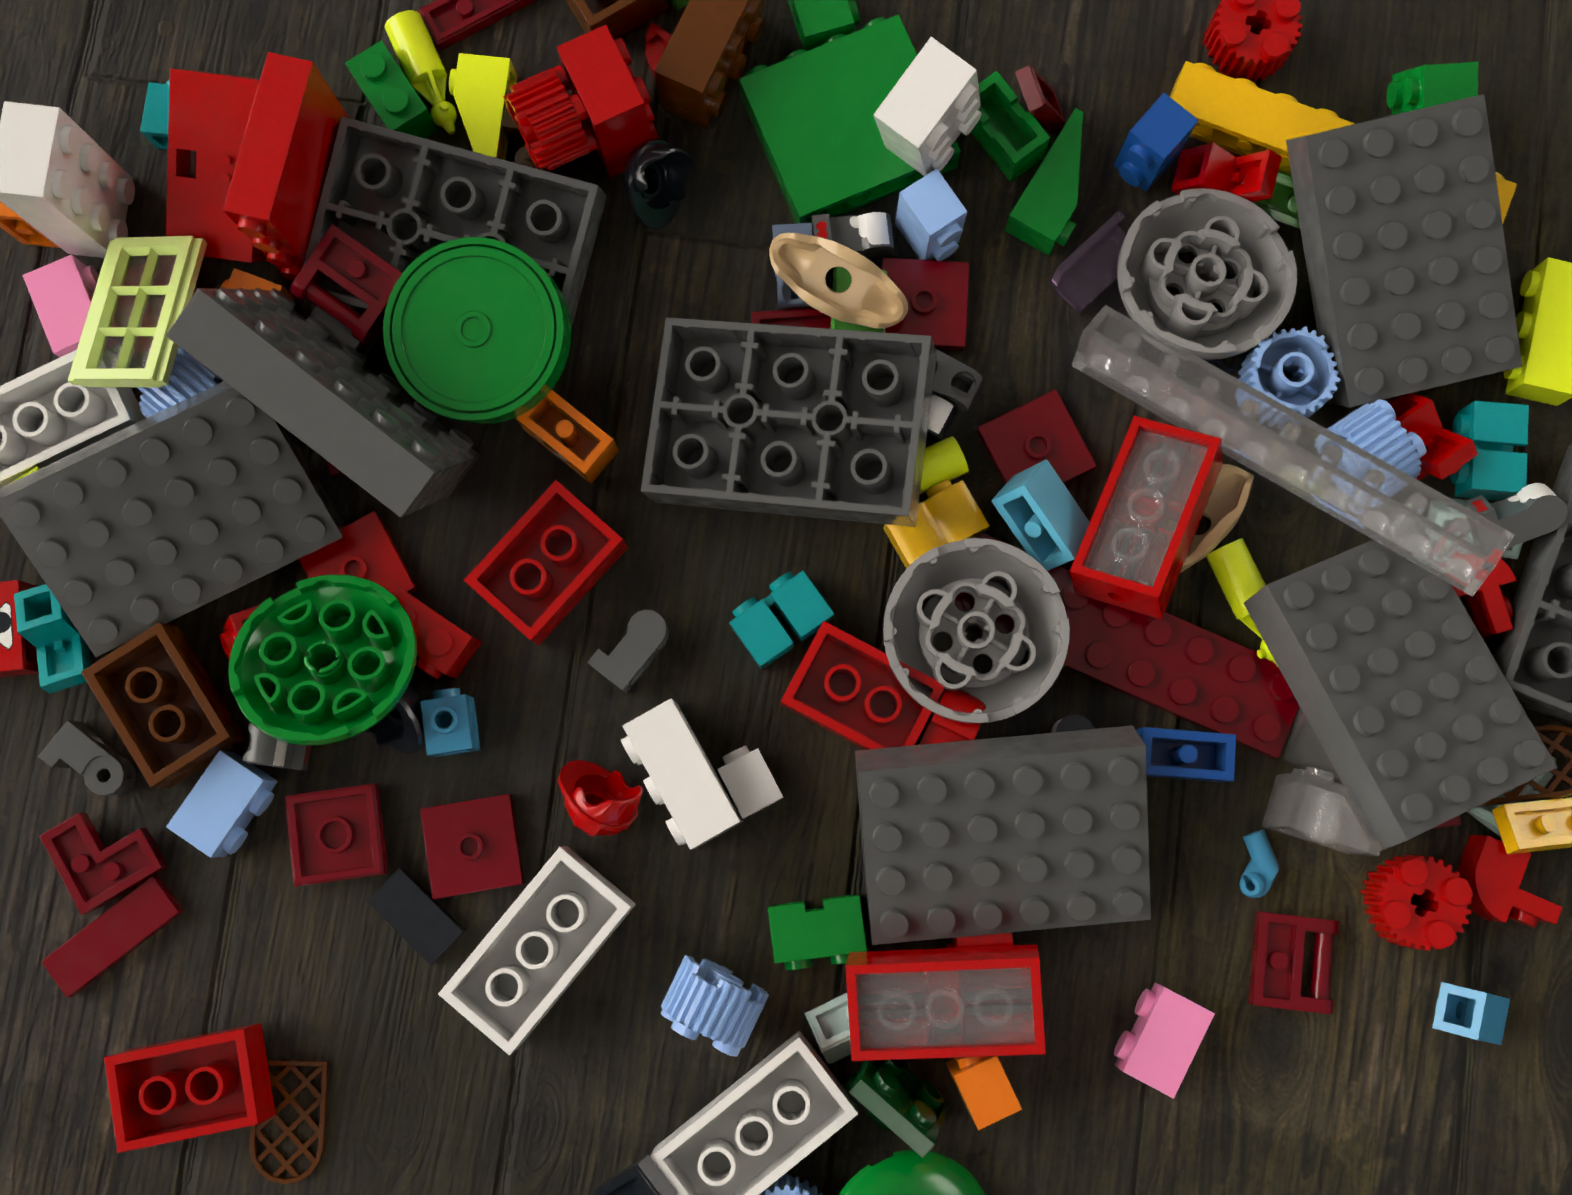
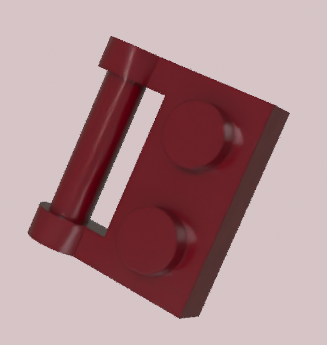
M331 224L293 281L290 292L301 301L308 299L353 331L352 336L365 345L378 332L380 323L384 318L389 296L402 272L340 228ZM324 273L369 306L364 314L360 315L320 287L318 280Z
M1256 911L1248 1003L1256 1006L1333 1014L1334 1000L1329 999L1334 935H1339L1340 921ZM1305 931L1315 932L1310 996H1301Z

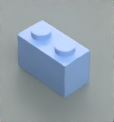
M935 169L899 193L895 225L920 260H932L935 258L937 261H942L953 254L959 247L957 243H959L963 232L967 210L939 170Z
M219 750L166 826V828L210 858L226 857L228 853L232 855L241 847L248 835L245 828L254 815L260 816L271 804L274 798V794L271 791L278 782L255 765L242 761L243 757L231 751Z

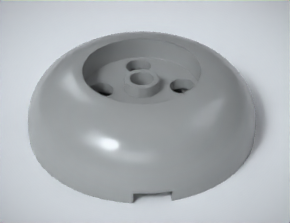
M1216 189L1182 190L1179 195L1160 202L1157 200L1149 205L1129 228L1118 258L1117 280L1119 292L1124 307L1132 321L1146 337L1160 347L1174 354L1193 359L1215 360L1233 357L1256 347L1262 340H1266L1288 314L1294 301L1297 287V267L1293 251L1288 252L1284 241L1277 232L1280 228L1278 224L1264 210L1249 200L1236 194ZM1192 252L1195 259L1192 263L1187 264L1179 259L1178 254ZM1226 268L1232 275L1233 279L1225 278L1227 272ZM1175 287L1181 294L1173 296L1166 288ZM1210 302L1219 304L1222 308L1223 313L1218 312L1215 306Z
M967 538L935 547L918 557L896 582L890 594L884 615L883 637L885 651L891 669L901 686L914 700L929 711L944 718L964 723H989L1003 720L1026 710L1036 703L1049 690L1064 665L1069 645V618L1067 619L1060 590L1048 571L1032 556L1021 549L1001 541L985 538ZM960 593L970 594L974 599L972 610L963 612L957 609L955 605L956 596ZM1000 615L1010 616L1014 621L1013 631L1008 634H1002L997 631L995 627L996 618ZM968 626H977L981 630V639H977L975 642L966 638L967 632H965ZM939 632H945L952 638V647L947 651H938L933 645V638ZM980 654L987 655L992 660V669L986 674L978 673L973 667L974 658ZM900 661L937 680L944 690L957 691L961 689L975 696L986 705V709L984 711L976 709L973 713H964L946 708L939 704L944 690L937 703L929 698L932 690L908 676L909 670L902 668Z

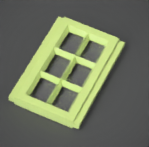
M193 236L120 237L109 241L67 380L72 385H81L82 387H163V385H168L179 345L168 338L166 334L193 297L207 242L203 238H194Z

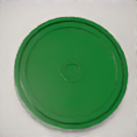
M468 237L450 240L427 250L405 269L394 285L386 305L383 338L386 355L396 378L418 403L447 418L463 423L484 425L516 418L535 407L549 394L559 380L567 362L571 343V325L568 308L560 289L552 277L530 256L502 241L483 237Z

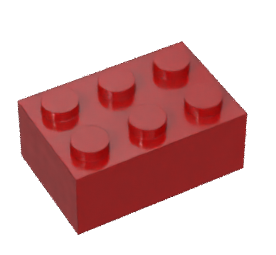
M604 25L557 46V51L571 87V95L577 93L586 110L588 119L584 120L583 123L588 125L597 144L596 150L609 177H612L623 171L628 156L633 150L640 148L646 141H653L659 137L653 124L655 118L649 106L651 102L650 96L641 77L635 78L630 67L632 60L621 37L614 40L607 25Z
M555 480L464 581L530 641L539 646L628 549V546L623 538Z
M825 621L822 622L780 701L781 706L864 750L915 745L932 713L914 700L901 686L891 669L886 653ZM900 661L902 668L909 670L908 676L932 690L929 698L937 703L944 690L937 680Z
M262 1023L128 1049L104 1057L117 1153L258 1125L276 1115Z

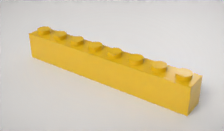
M1186 61L1170 95V98L1199 120L1190 137L1206 143H1215L1221 148L1241 156L1271 149L1282 156L1279 170L1290 174L1291 169L1286 140L1355 124L1339 118L1331 110L1314 109L1298 103L1297 99L1291 95L1284 93L1274 94L1258 88L1254 82L1248 79H1234L1220 74L1212 66L1204 63L1194 64ZM1495 172L1503 224L1517 184L1505 180L1501 174Z

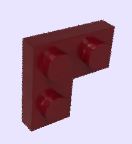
M79 812L39 836L81 915L92 913L168 867L147 828H139L105 848L87 813Z

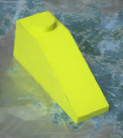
M459 53L457 69L452 68L449 75V92L455 98L473 152L506 160L508 140L502 129L506 106L503 96L508 94L509 85L517 83V74L510 58Z

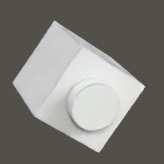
M745 745L722 757L726 765L717 770L742 819L784 798L758 748L750 752Z

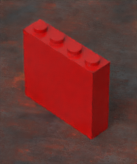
M268 52L223 211L237 225V230L246 234L252 241V245L267 256L266 260L280 270L281 276L294 281L303 267L341 117L349 118V116L313 61Z

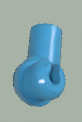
M1264 829L1243 836L1251 859L1241 876L1239 886L1242 893L1250 898H1260L1266 895L1279 872V864Z

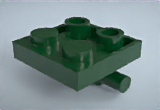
M904 1059L864 1061L858 1075L852 1073L842 1087L866 1107L864 1113L884 1131L888 1129L893 1131L922 1158L935 1145L948 1103L944 1101L942 1093L935 1085L928 1081H922L911 1072Z

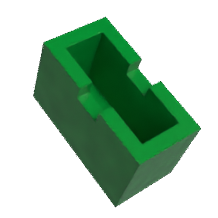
M382 40L345 62L359 88L387 129L421 138H427L438 131L426 106Z
M1479 62L1429 64L1392 74V82L1388 85L1386 95L1387 105L1390 109L1392 108V115L1477 96Z
M995 71L978 84L981 103L978 110L982 112V115L971 130V133L1007 179L1012 182L1045 158L1050 137L1033 115L1023 109L1017 101V95L1001 75Z
M851 894L822 898L823 907L805 909L804 901L768 905L774 963L784 962L785 970H797L812 967V959L830 957L831 964H843L847 962L849 952H867L860 895Z

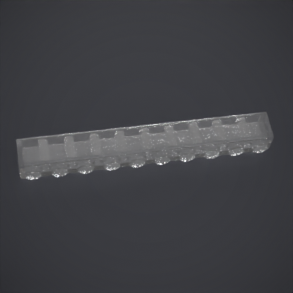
M1107 305L1100 310L1082 332L1072 363L1074 368L1177 427L1222 438V453L1472 597L1496 567L1515 535L1189 351L1177 348L1156 338L1137 322Z

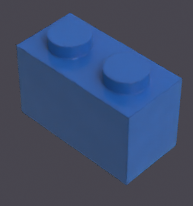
M1163 93L1129 131L1113 166L1118 169L1119 175L1125 182L1135 187L1139 186L1147 192L1179 156L1199 120L1167 94Z
M1149 727L1135 729L1146 745V773L1148 777L1210 782L1234 781L1235 734Z

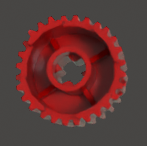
M1221 0L1205 31V38L1203 40V44L1206 45L1205 49L1209 51L1208 58H1214L1213 66L1219 65V72L1234 79L1244 78L1256 82L1259 77L1265 80L1268 75L1273 76L1276 70L1279 71L1301 36L1302 24L1299 22L1302 19V15H1298L1301 10V3L1299 0Z
M561 65L549 68L511 85V93L503 96L513 122L515 121L525 142L524 146L536 169L546 167L548 171H551L597 149L596 141L588 125L582 126L581 124L582 121L588 119L579 95L577 93L568 95L566 92L571 90V87Z
M1403 855L1394 856L1393 859L1384 860L1385 865H1377L1378 870L1367 873L1369 880H1363L1362 882L1366 888L1360 890L1365 899L1363 904L1368 905L1364 912L1371 916L1368 922L1376 924L1374 930L1379 932L1378 937L1387 939L1388 943L1430 951V948L1443 949L1451 946L1458 939L1457 932L1463 933L1465 931L1462 928V924L1469 923L1465 917L1471 914V910L1467 909V905L1472 904L1473 892L1468 881L1459 877L1460 873L1458 871H1451L1452 865L1443 864V860L1434 859L1431 856ZM1413 894L1418 895V907L1411 904Z

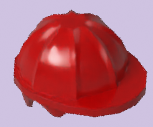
M583 760L569 761L560 770L558 783L565 798L564 805L573 821V825L589 836L616 835L622 830L628 829L637 818L643 788L640 785L634 788L629 787L621 772L616 770L609 772L593 762Z

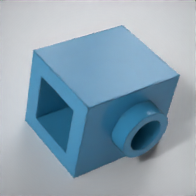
M460 688L434 691L433 699L420 701L428 756L441 757L481 750L474 697L466 694L461 695Z
M1441 982L1432 1028L1478 1041L1502 1045L1510 999Z

